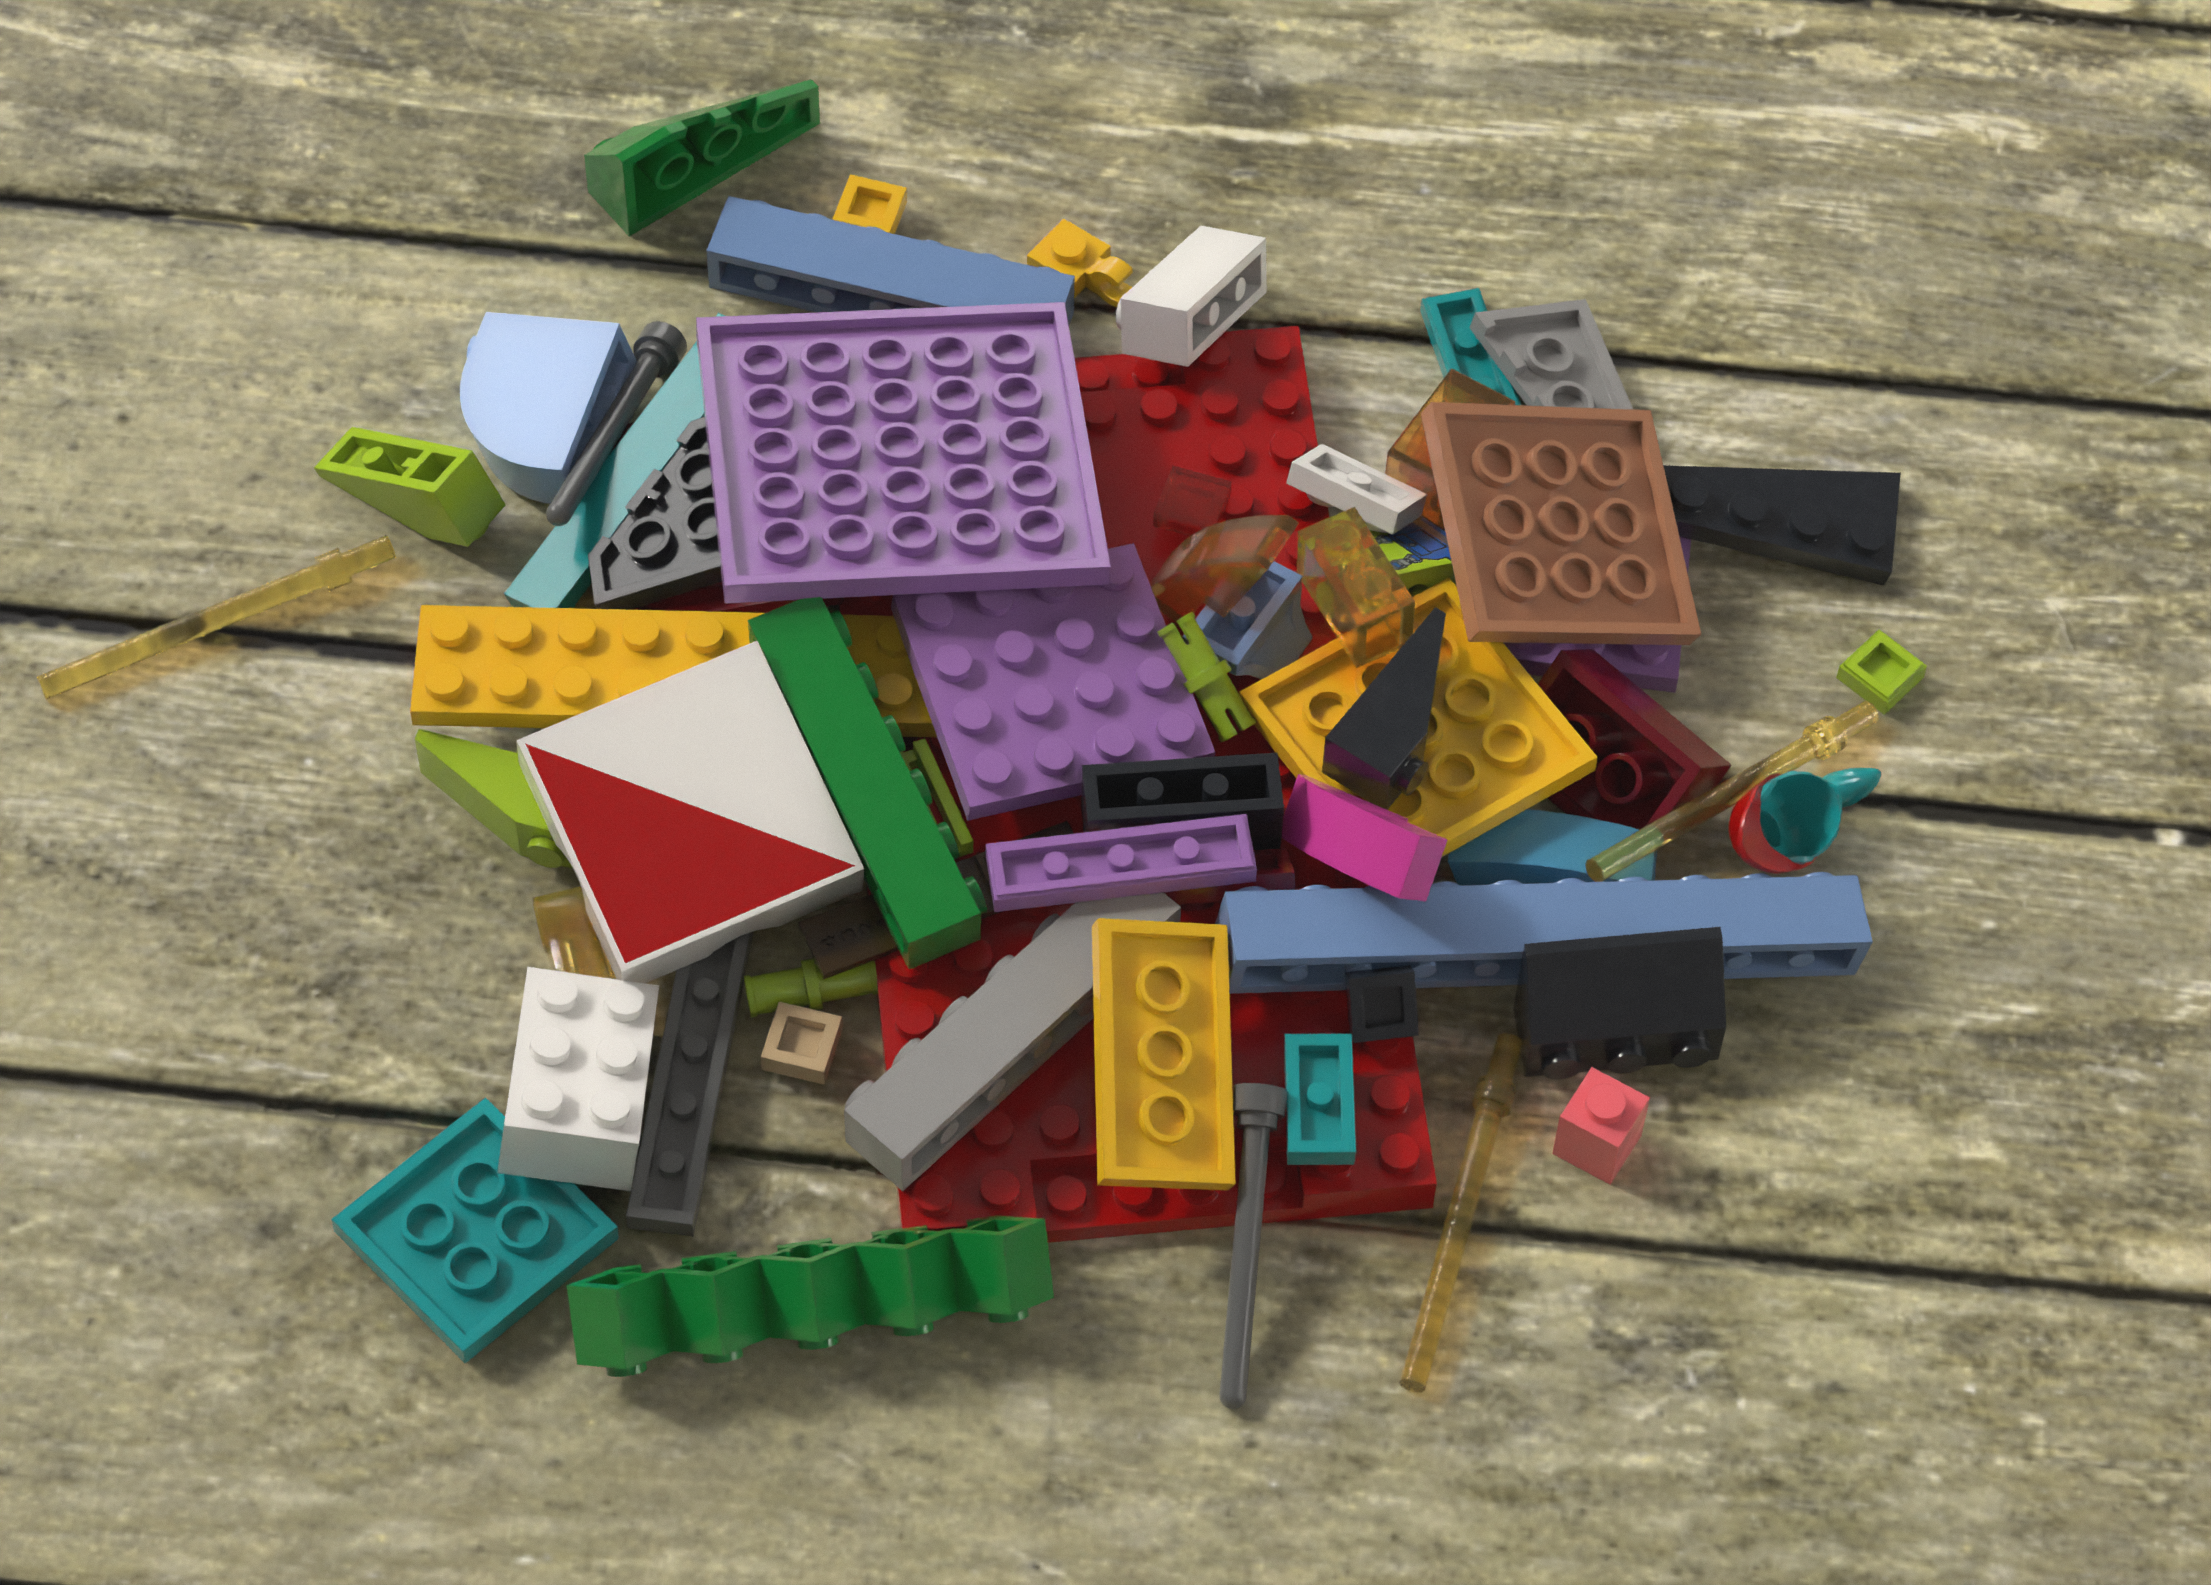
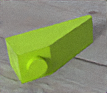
M351 427L314 467L319 477L426 538L469 547L473 541L480 538L487 531L489 523L506 506L472 450Z
M418 729L415 744L420 772L519 855L528 857L536 864L544 867L558 868L564 866L573 869L552 838L519 765L518 753Z

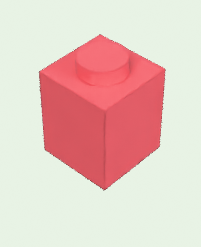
M1591 1067L1560 1115L1553 1155L1611 1185L1642 1136L1650 1097Z

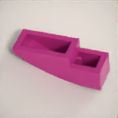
M1298 774L1283 817L1281 837L1323 863L1394 897L1425 902L1448 840L1408 823V818L1302 774Z

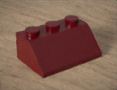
M1594 649L1561 650L1538 683L1543 692L1597 756L1594 772L1548 797L1551 802L1566 814L1612 822L1656 834L1659 848L1697 815L1732 766Z

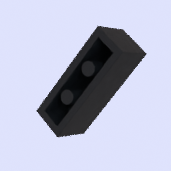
M1276 752L1082 765L1081 812L1083 832L1247 814L1253 850L1280 849L1284 802L1278 754Z

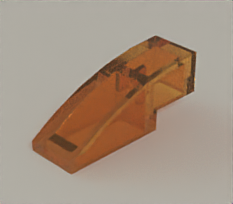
M1259 515L1224 521L1208 526L1191 535L1171 552L1150 583L1160 611L1177 623L1176 620L1192 611L1195 612L1204 603L1224 618L1269 569L1299 522L1289 515Z

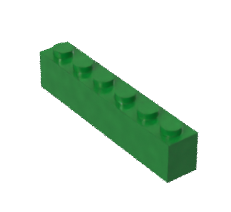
M822 597L796 600L749 619V643L758 641L861 860L864 867V880L908 969L910 970L981 940V914L987 912L982 891L973 876L963 879L954 861L960 857L956 840L946 822L936 825L927 807L932 804V796L921 771L918 768L908 770L900 752L905 751V743L901 731L892 715L882 718L874 702V699L879 697L878 689L865 662L857 665L854 663L847 647L852 645L851 635L840 611L835 610L829 613Z

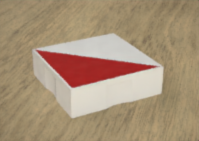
M758 641L517 740L519 765L556 846L566 856L577 875L582 888L587 915L618 980L639 983L650 982L710 956L718 948L739 936L761 929L779 927L862 891L864 867Z

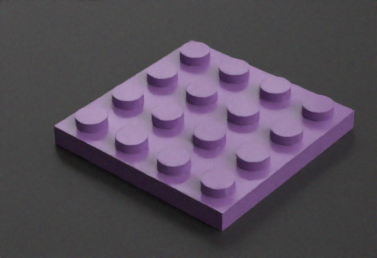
M1134 543L1108 549L1111 566L1109 585L892 596L891 611L967 820L1080 796L1082 765L1215 756L1216 752L1193 693L1190 694L1183 685L1187 679L1181 672L1164 640L1157 633V631L1166 627V624Z

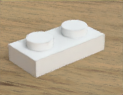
M1324 444L1317 446L1294 460L1286 484L1305 492L1312 502L1326 507H1336L1359 518L1360 523L1366 528L1392 535L1422 516L1428 495Z

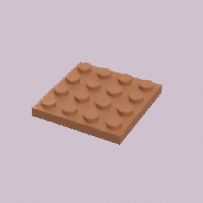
M1431 402L1421 413L1468 642L1690 645L1701 636L1651 410Z

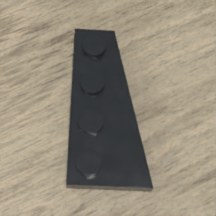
M1663 465L1679 537L1883 586L1892 574L1901 473Z

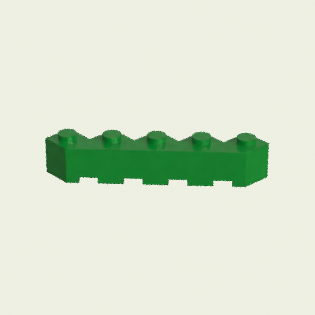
M989 1216L967 1219V1228L929 1231L926 1225L871 1232L872 1239L845 1245L832 1244L831 1238L777 1245V1252L750 1258L737 1257L736 1251L681 1258L682 1265L659 1269L649 1273L642 1272L641 1264L612 1268L567 1285L577 1365L604 1367L608 1376L625 1377L646 1371L647 1361L673 1351L702 1354V1360L705 1363H725L743 1357L742 1348L767 1338L797 1340L798 1348L803 1350L832 1347L839 1343L838 1335L864 1324L893 1327V1333L896 1336H916L934 1330V1321L959 1311L988 1313V1320L993 1323H1009L1023 1320L1029 1316V1308L1054 1298L1045 1219Z

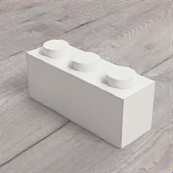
M1206 226L1197 228L1120 298L1116 310V324L1121 329L1122 354L1188 367L1267 292L1266 238Z

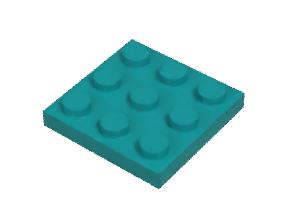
M486 1097L331 1219L334 1232L464 1363H467L619 1239L617 1225L574 1183L497 1173L505 1116Z

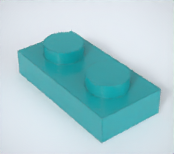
M1285 1034L1284 1069L1285 1089L1287 1090V1165H1354L1356 1138L1352 1034Z

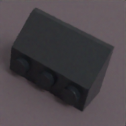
M1721 927L1524 944L1513 1011L1525 1077L1545 1076L1549 1079L1559 1080L1573 1077L1579 1072H1588L1591 1067L1597 1070H1610L1614 1073L1626 1074L1638 1071L1644 1066L1674 1064L1682 1068H1692L1703 1065L1709 1060H1719L1726 1031L1723 937Z

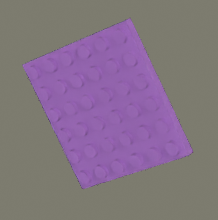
M1065 302L696 318L697 349L725 603L799 600L822 597L824 599L1109 585L1111 566Z

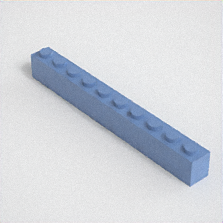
M1814 872L1803 877H1771L1768 874L1756 873L1742 878L1710 879L1704 875H1691L1679 880L1653 881L1634 876L1614 882H1585L1577 878H1567L1555 883L1522 884L1516 880H1502L1491 885L1461 886L1454 882L1443 881L1432 884L1426 902L1399 899L1370 885L1365 888L1332 889L1326 885H1311L1300 890H1267L1263 887L1251 886L1237 891L1225 892L1215 924L1227 925L1229 994L1346 990L1345 972L1410 965L1415 972L1416 988L1517 985L1524 944L1721 927L1724 979L1855 975L1873 943L1858 876H1833L1828 872Z

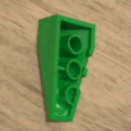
M810 79L633 126L614 138L601 141L592 151L584 155L588 193L630 237L819 125V86Z

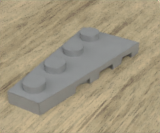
M1586 299L1475 313L1470 325L1471 331L1527 406L1633 409Z

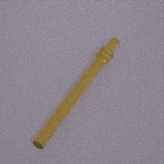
M385 535L343 553L339 548L333 549L314 557L316 564L36 676L37 682L44 698L47 700L320 588L326 587L330 592L352 583V575L396 558L394 548L388 536Z
M1863 701L1835 718L1824 716L1805 727L1803 735L1799 739L1588 859L1585 864L1588 875L1593 881L1602 882L1734 806L1746 792L1769 775L1775 773L1782 775L1798 769L1815 758L1826 760L1840 752L1847 746L1849 738L1878 722L1879 715L1877 709L1871 702Z
M1503 1033L1497 1036L1487 1074L1479 1077L1472 1100V1106L1476 1110L1399 1381L1400 1386L1408 1391L1420 1393L1426 1390L1500 1122L1503 1117L1510 1114L1516 1093V1086L1512 1083V1079L1523 1044L1520 1038L1512 1034Z

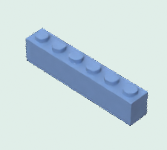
M728 196L706 250L710 288L813 312L1065 302L1069 325L1074 313L1075 276L1060 273L1050 267H1034L1004 260L989 253L978 254L952 248L933 240H918L888 233L877 227H862L831 220L821 214H805L775 207L760 200L749 201Z

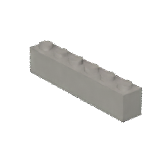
M1154 893L1077 902L1061 916L1058 914L1049 916L1035 931L1032 942L1015 957L1007 955L998 961L989 972L986 983L969 998L962 996L951 1003L943 1013L939 1025L922 1040L914 1038L904 1045L896 1055L892 1067L877 1081L868 1080L855 1089L848 1098L844 1109L845 1142L899 1189L904 1191L1094 1018L1092 925L1098 918L1180 922L1181 907L1165 893Z

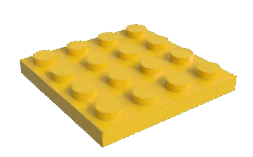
M1449 577L1239 692L1251 716L1256 720V723L1253 725L1272 749L1277 752L1280 759L1296 779L1298 774L1306 775L1367 801L1322 773L1325 737L1432 610L1436 607L1446 613L1424 761L1428 763V768L1416 790L1409 796L1401 793L1388 809L1393 813L1408 818V823L1448 839L1442 857L1594 772L1597 763L1596 754L1503 642H1468L1457 586Z

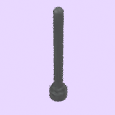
M655 321L643 328L633 346V354L637 360L636 365L547 508L546 517L552 525L563 526L569 522L656 377L672 373L679 365L687 351V342L683 334L676 327L666 322Z
M1241 1083L1234 1085L1233 1115L1238 1116L1237 1128L1243 1130L1219 1393L1221 1403L1229 1409L1240 1408L1245 1403L1247 1397L1270 1132L1277 1131L1278 1120L1285 1118L1287 1090L1268 1084Z

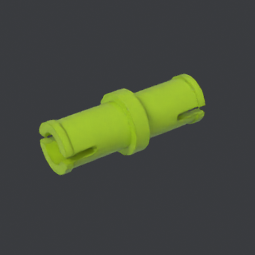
M1192 611L1176 620L1189 642L1188 645L1185 644L1174 623L1162 628L1157 633L1164 640L1181 672L1187 679L1183 685L1190 694L1194 692L1216 730L1219 741L1222 743L1237 735L1235 728L1225 713L1226 709L1230 712L1240 731L1255 724L1256 720L1251 716L1227 674L1232 670L1226 659L1219 661Z
M813 958L801 960V967L755 976H744L751 1018L758 1017L757 1015L776 1012L779 1002L800 1007L809 1006V1009L822 1010V1003L867 994H878L875 961L823 979Z

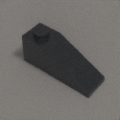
M1436 607L1325 737L1322 773L1370 803L1386 810L1389 809L1401 793L1406 796L1411 795L1421 783L1428 768V763L1424 761L1446 617V613Z

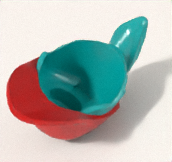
M1848 768L1832 772L1822 778L1804 771H1789L1782 775L1779 773L1769 775L1746 792L1735 803L1731 811L1728 831L1733 849L1746 864L1765 873L1784 874L1809 866L1818 855L1830 847L1836 838L1841 822L1842 808L1851 806L1869 795L1877 786L1882 775L1881 771L1875 768Z

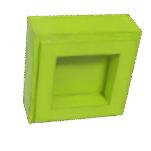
M1878 629L1839 666L1836 678L1885 715L1924 678L1927 665Z

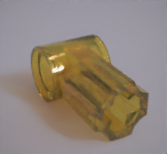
M581 886L532 897L542 945L545 953H551L555 971L616 979L587 915Z

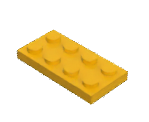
M1098 918L1092 925L1097 1185L1229 1190L1235 1185L1227 925Z

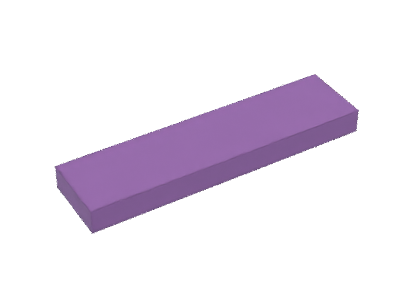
M1247 814L986 844V861L994 912L1256 882L1257 875Z

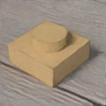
M779 1002L760 1057L761 1070L825 1085L843 1030L842 1016Z

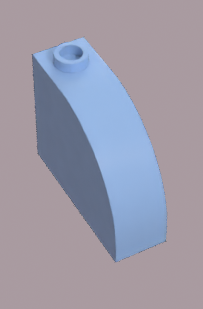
M494 312L485 313L477 335L473 336L468 344L467 360L460 383L461 409L465 421L489 468L502 483L516 493L535 501L551 503L633 370L637 360L619 323Z

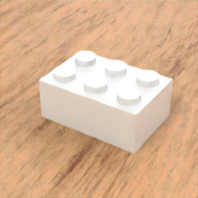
M533 967L527 968L497 1173L631 1191L640 1140L659 985Z

